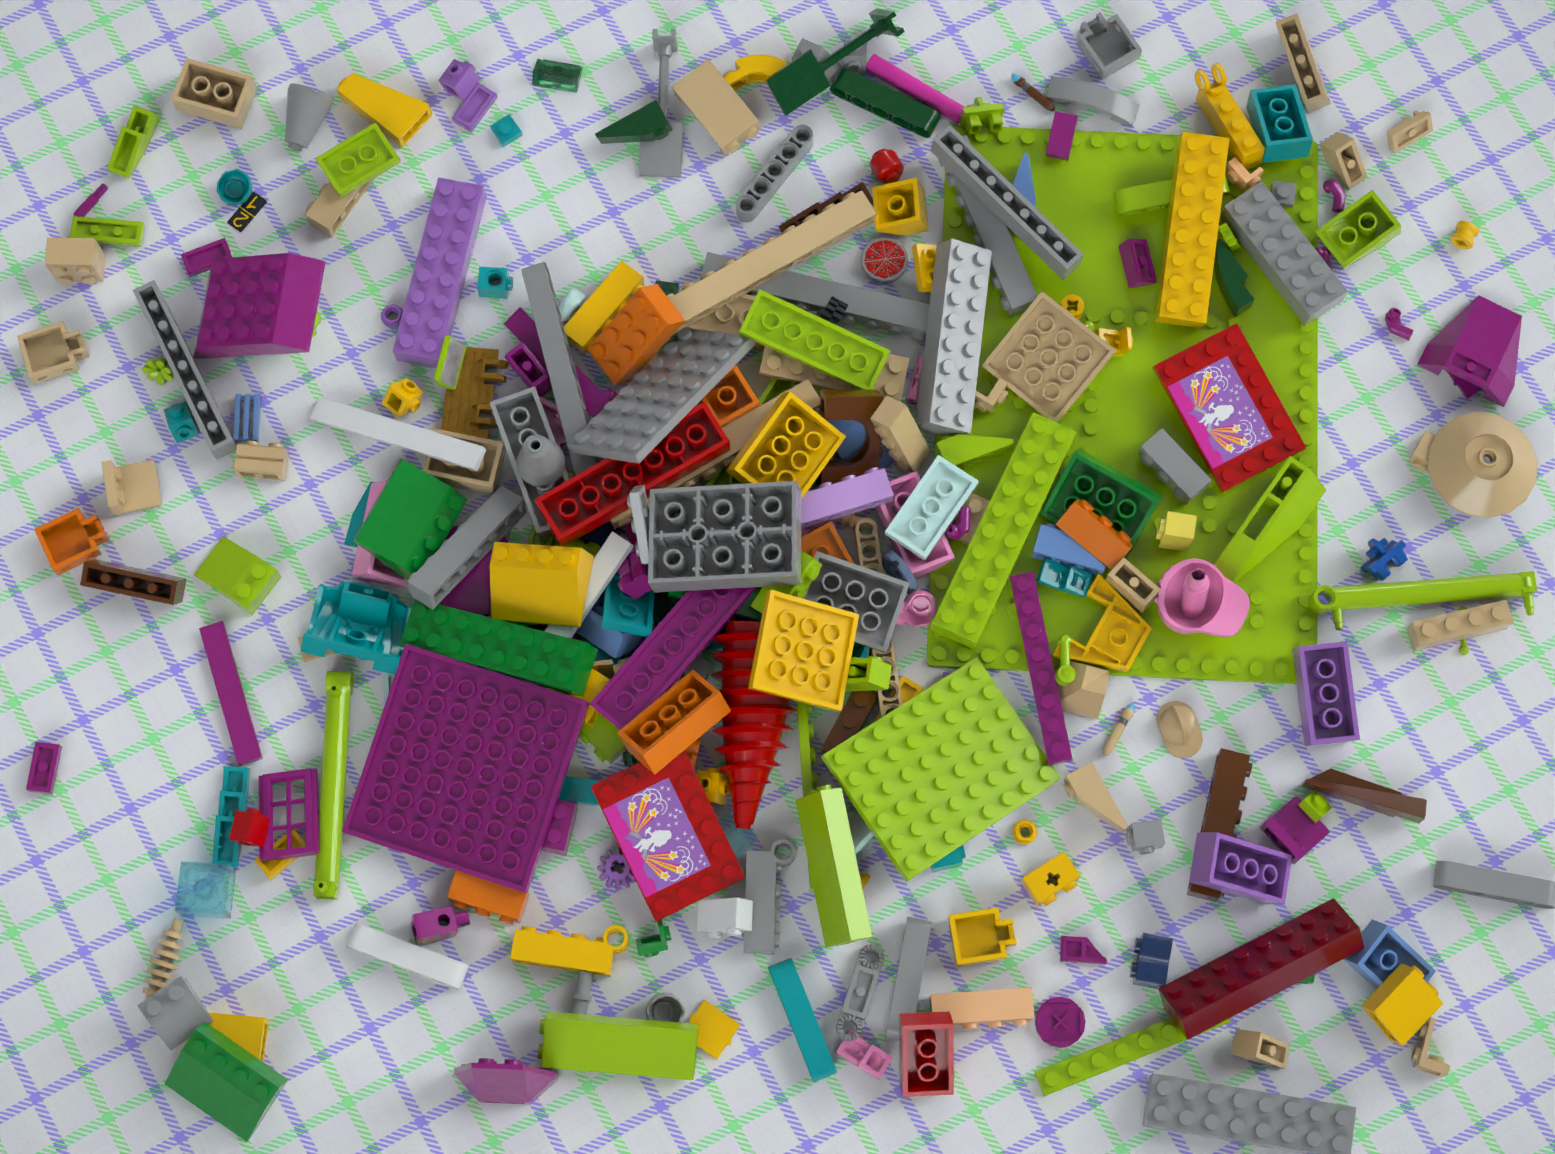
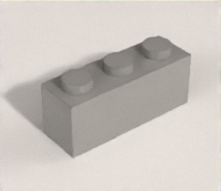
M1163 428L1140 447L1138 454L1140 455L1141 462L1147 467L1150 466L1156 472V477L1161 483L1168 484L1173 490V495L1180 502L1184 501L1188 505L1209 487L1212 480Z

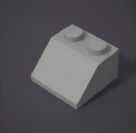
M179 976L137 1005L151 1027L170 1050H173L189 1039L194 1030L204 1022L210 1024L214 1021L188 980L182 976Z

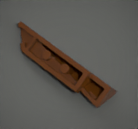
M1334 769L1326 770L1310 779H1306L1302 784V787L1316 790L1317 792L1390 817L1397 816L1419 824L1426 816V799L1401 795L1402 793Z

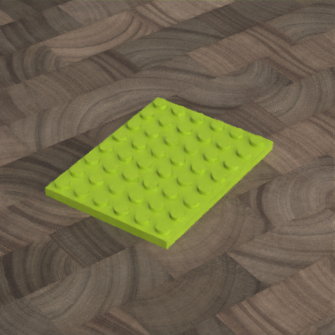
M978 657L821 757L905 882H908L1062 779L1053 765H1048L1046 755Z

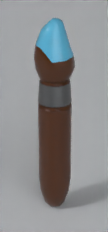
M1014 73L1011 74V79L1016 86L1022 88L1046 110L1055 111L1053 103L1026 82L1025 78Z

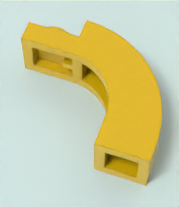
M750 55L736 60V71H729L723 77L736 91L749 83H766V78L788 63L770 55Z

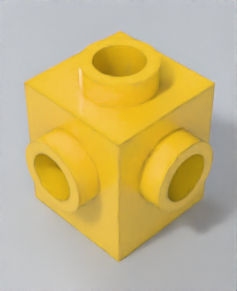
M405 378L399 382L395 381L389 386L381 404L398 418H401L410 412L414 413L421 405L420 399L424 392L413 381Z
M707 767V771L697 770V777L710 804L725 806L726 797L730 791L726 788L729 786L728 776L721 774V770L718 768Z

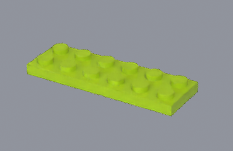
M760 289L739 331V334L751 338L755 342L858 390L874 388L890 353V350Z

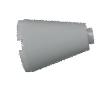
M291 83L287 92L285 142L289 143L288 148L302 151V148H308L332 106L334 97L320 90L319 92L311 90L312 88Z
M531 435L525 440L516 460L517 470L523 480L532 486H548L556 482L563 474L565 456L562 449L553 441L541 435Z

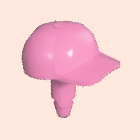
M1197 558L1183 560L1175 565H1171L1169 570L1163 573V579L1158 581L1161 590L1158 592V596L1154 598L1155 603H1157L1159 616L1165 626L1183 635L1204 633L1212 636L1232 637L1241 629L1250 608V599L1242 588L1225 578L1215 565Z

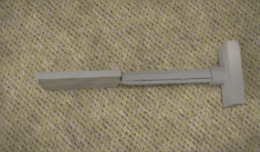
M653 29L654 51H658V57H660L658 103L667 118L669 58L672 52L678 51L676 29H671V36H658V30ZM668 121L673 130L669 132L667 137L661 140L640 142L639 176L681 177L683 122Z

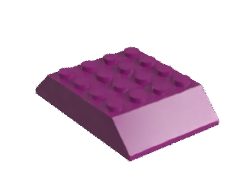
M292 253L213 259L193 358L206 359L309 352L326 262Z

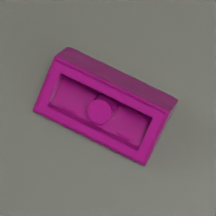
M1127 239L1119 245V252L1128 287L1137 288L1156 284L1157 279L1147 239Z

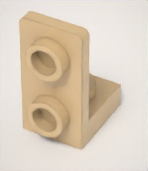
M1430 1017L1418 1030V1036L1421 1039L1419 1046L1414 1047L1411 1060L1414 1061L1413 1068L1444 1077L1448 1075L1450 1065L1443 1063L1444 1059L1437 1056L1429 1055L1426 1058L1436 1021L1435 1018Z

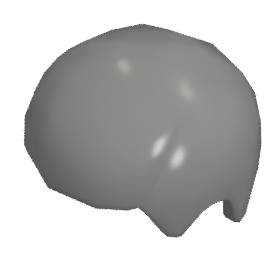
M668 992L655 994L649 1000L646 1007L647 1020L681 1023L685 1013V1008L680 998Z

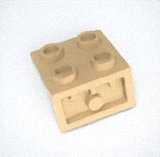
M111 460L101 462L108 508L114 515L162 506L157 468L154 460L116 467Z

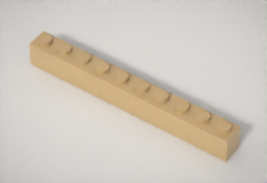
M861 190L856 194L854 192L847 194L842 199V202L836 205L834 203L829 204L817 216L812 214L806 217L801 225L788 227L782 232L783 235L776 239L775 237L767 239L763 242V246L756 250L754 248L747 250L743 253V257L736 261L734 259L729 260L717 272L710 271L706 273L701 281L695 284L694 282L686 284L681 289L682 291L676 295L673 293L667 295L668 299L685 319L684 323L675 333L873 223L877 213L863 191Z
M808 379L786 391L792 392L819 414L820 397ZM779 396L722 428L730 441V451L666 488L695 487L698 481L714 477L717 474V470L724 466L728 468ZM649 497V498H647V502H648V508L650 509V497ZM628 509L609 520L614 529L618 527L624 528V526L631 523L633 518L632 509Z

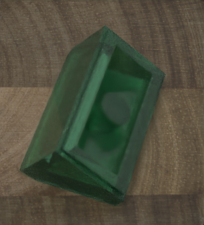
M537 59L533 69L532 84L538 87L576 93L579 88L583 66Z

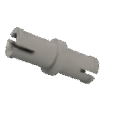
M578 971L575 993H572L571 997L574 998L571 1013L586 1015L588 1002L592 999L590 991L594 973Z

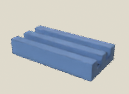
M236 394L233 436L235 442H259L260 394ZM242 401H245L243 436H240ZM250 401H254L253 436H249Z

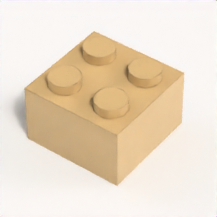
M47 237L45 265L56 281L62 284H71L72 282L95 284L96 282L104 281L105 254L95 238Z

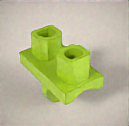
M976 97L974 104L967 105V107L962 109V118L959 120L960 127H966L969 134L979 133L982 125H988L989 130L992 132L1000 131L1003 125L1002 116L1005 109L1003 103H983L981 97Z

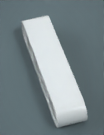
M355 923L346 945L351 950L460 990L469 968L468 965L358 923Z

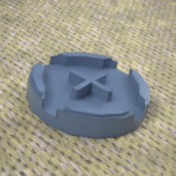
M892 550L882 554V565L888 576L910 583L906 594L916 591L918 588L916 579L906 563Z

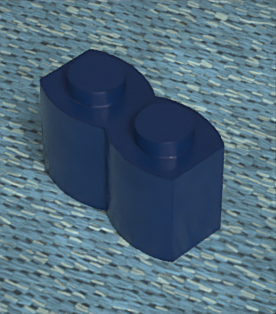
M1142 933L1140 938H1136L1134 953H1138L1136 963L1132 962L1129 976L1134 978V985L1154 989L1166 985L1173 938Z

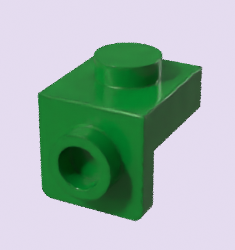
M662 919L657 921L660 934L636 939L639 956L653 957L659 954L660 951L668 950L667 941L671 940L669 926L663 927Z

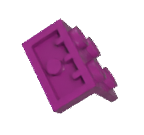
M1298 796L1293 797L1260 827L1283 853L1292 855L1293 864L1297 863L1330 833L1329 829L1320 820L1315 823L1299 807L1302 800Z

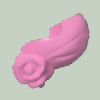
M922 590L910 593L903 602L896 624H908L913 627L928 626L937 611L934 596Z

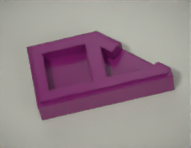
M1061 936L1060 962L1107 964V959L1101 955L1087 937Z

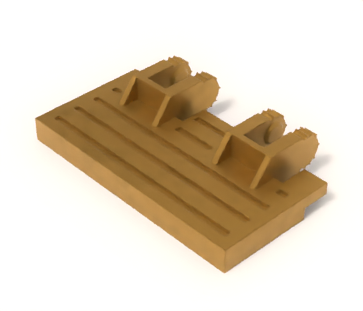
M466 347L457 387L455 390L446 389L441 430L489 439V430L480 429V427L498 428L495 419L481 418V413L493 414L489 402L493 401L495 385L485 384V382L505 383L507 380V376L503 374L486 373L487 368H508L507 361L498 360L499 349Z

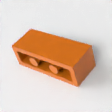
M1077 499L1056 525L1112 570L1133 547V544L1130 542L1131 538L1123 531L1118 533L1112 528V522L1105 516L1101 515L1099 517L1093 512L1094 508L1088 502Z
M457 870L447 895V899L452 902V907L466 910V907L476 909L475 914L489 918L490 914L499 916L500 922L513 925L514 921L521 922L529 898L528 892L524 893Z

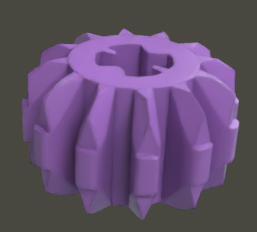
M620 847L616 850L617 855H613L610 849L607 850L610 858L600 857V861L606 865L597 866L598 871L604 872L599 876L600 881L608 879L605 884L607 888H610L615 882V889L617 891L620 890V883H624L626 889L630 887L628 879L636 882L624 855H622ZM619 864L620 867L625 866V868H622L623 872L618 874L617 871L612 872V870H615L614 865Z

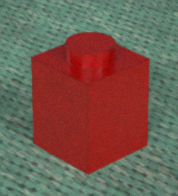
M247 808L246 811H235L229 840L245 846L264 847L270 818L261 815L262 811L254 808Z

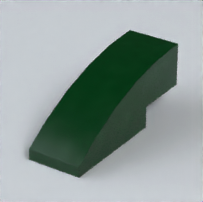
M1219 239L1216 243L1214 259L1216 279L1228 307L1234 316L1237 317L1251 308L1254 298L1244 286L1248 277L1247 273L1221 239Z

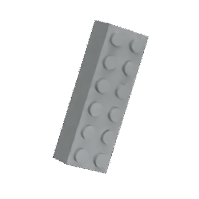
M1263 182L1258 183L1224 206L1220 215L1224 223H1227L1234 236L1304 326L1343 301L1348 290Z
M534 386L489 402L538 538L542 541L554 535L537 509L534 499L569 480V477L564 468L561 477L553 484L548 486H532L523 480L517 470L516 460L518 453L529 436L541 435L556 443Z

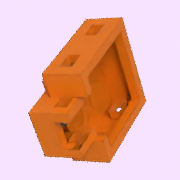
M79 508L34 529L52 570L57 575H61L84 564V561L92 560L102 555L98 546L109 541L105 529L96 514L85 519L84 514Z

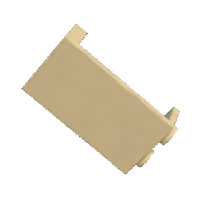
M709 59L672 86L676 98L680 102H684L719 145L724 156L728 153L736 152L744 141L753 139L761 129L759 120Z

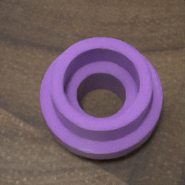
M395 304L386 306L381 312L383 324L390 328L398 327L403 309ZM392 314H396L397 318L395 320H390L389 316Z

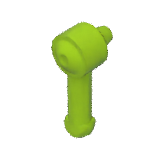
M1062 635L1059 638L1060 668L1055 672L1054 677L1059 685L1067 686L1075 679L1076 673L1074 668L1070 666L1071 638L1068 635Z

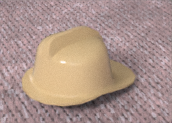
M1173 701L1163 705L1158 711L1156 719L1164 745L1172 755L1179 758H1190L1199 751L1203 741L1202 732L1195 713L1190 706L1183 702Z

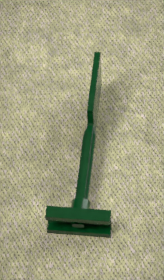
M882 9L873 10L869 13L873 21L869 29L820 62L817 61L812 50L809 49L766 78L765 81L783 114L787 116L831 86L824 71L866 42L882 34L896 37L905 32L904 29L894 26L891 20L897 16L895 12Z

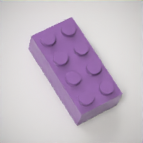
M1347 641L1293 648L1305 746L1360 740Z
M1198 832L1189 882L1262 904L1285 905L1292 855L1218 832Z

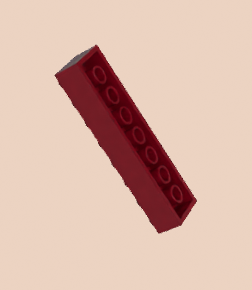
M1333 898L1158 988L1164 1009L1188 1040L1364 949L1360 928Z

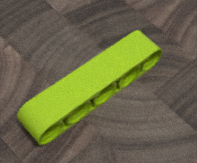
M1226 173L1222 197L1230 194ZM1173 179L1115 191L1113 194L1118 216H1129L1169 208Z

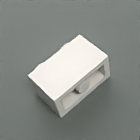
M737 897L698 901L697 931L706 932L707 937L720 938L722 933H726L728 936H741L744 931H752L753 901Z

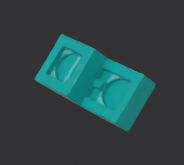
M1046 558L1042 560L1036 582L1068 594L1086 597L1093 574L1074 566L1066 567Z

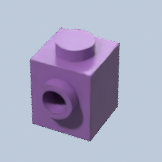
M453 59L438 81L448 94L465 101L480 78L475 73V67L467 61L460 62Z

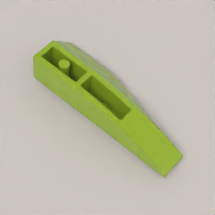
M1290 456L1214 564L1225 578L1236 583L1300 529L1326 492V488L1312 470Z

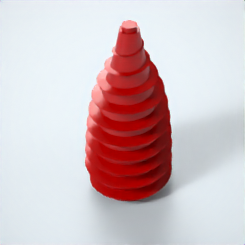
M730 621L725 625L724 634L713 638L715 642L723 646V652L712 656L714 660L722 664V670L712 673L711 677L721 682V689L718 690L731 711L721 719L722 726L713 729L712 732L723 737L724 745L714 750L725 756L726 765L721 767L720 770L728 774L729 786L726 788L731 793L733 821L736 823L737 829L750 830L751 825L754 824L759 803L762 801L761 797L765 786L772 783L768 780L773 767L782 766L774 760L778 750L789 748L780 742L784 732L794 730L785 724L788 714L798 712V710L789 706L790 699L748 688L761 622Z

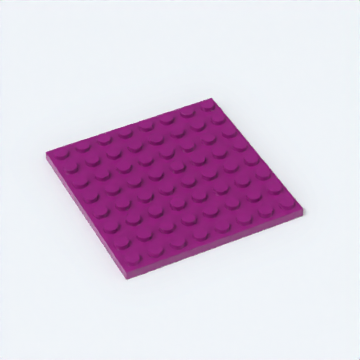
M405 644L342 832L527 893L590 702Z

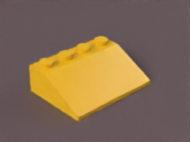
M786 392L779 396L726 472L741 484L797 481L801 489L802 499L846 436L792 392Z
M494 542L490 561L491 618L506 622L581 627L594 556L578 547Z

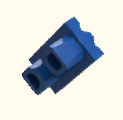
M1372 538L1368 541L1370 550L1366 552L1370 559L1360 568L1364 573H1371L1378 581L1385 580L1391 574L1385 565L1389 560L1395 567L1401 566L1408 560L1403 550L1406 544L1403 540L1399 542L1391 540L1388 543L1385 538L1380 541Z

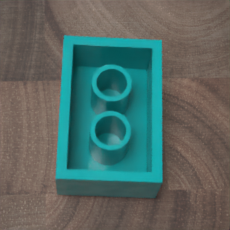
M1296 84L1250 90L1246 109L1252 128L1265 147L1262 162L1308 157L1313 138Z

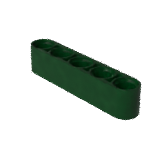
M840 68L829 88L835 96L924 138L931 137L941 118V115L936 110L846 68Z

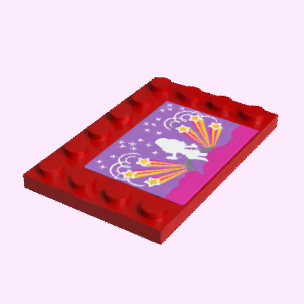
M1237 323L1152 367L1221 493L1306 449L1304 442Z
M685 750L655 775L641 762H638L590 786L655 922L746 878Z

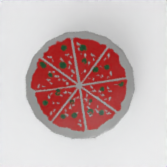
M889 237L874 239L863 250L861 256L862 269L872 281L892 283L899 280L906 271L908 265L907 251L895 239Z

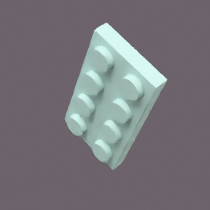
M938 455L884 534L923 560H926L979 481Z

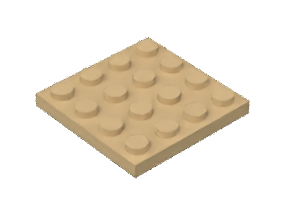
M1042 291L981 366L997 379L1001 378L1008 382V388L1044 417L1059 423L1117 350Z

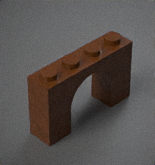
M877 389L820 390L819 414L826 421L853 420L861 423L865 430V440L855 455L846 459L829 460L816 478L818 486L826 482H832V484L841 482L842 478L849 475L858 477L864 475L865 471L872 468L881 470L879 458L883 456V446L880 444V435L874 430L875 426L870 419L885 398Z

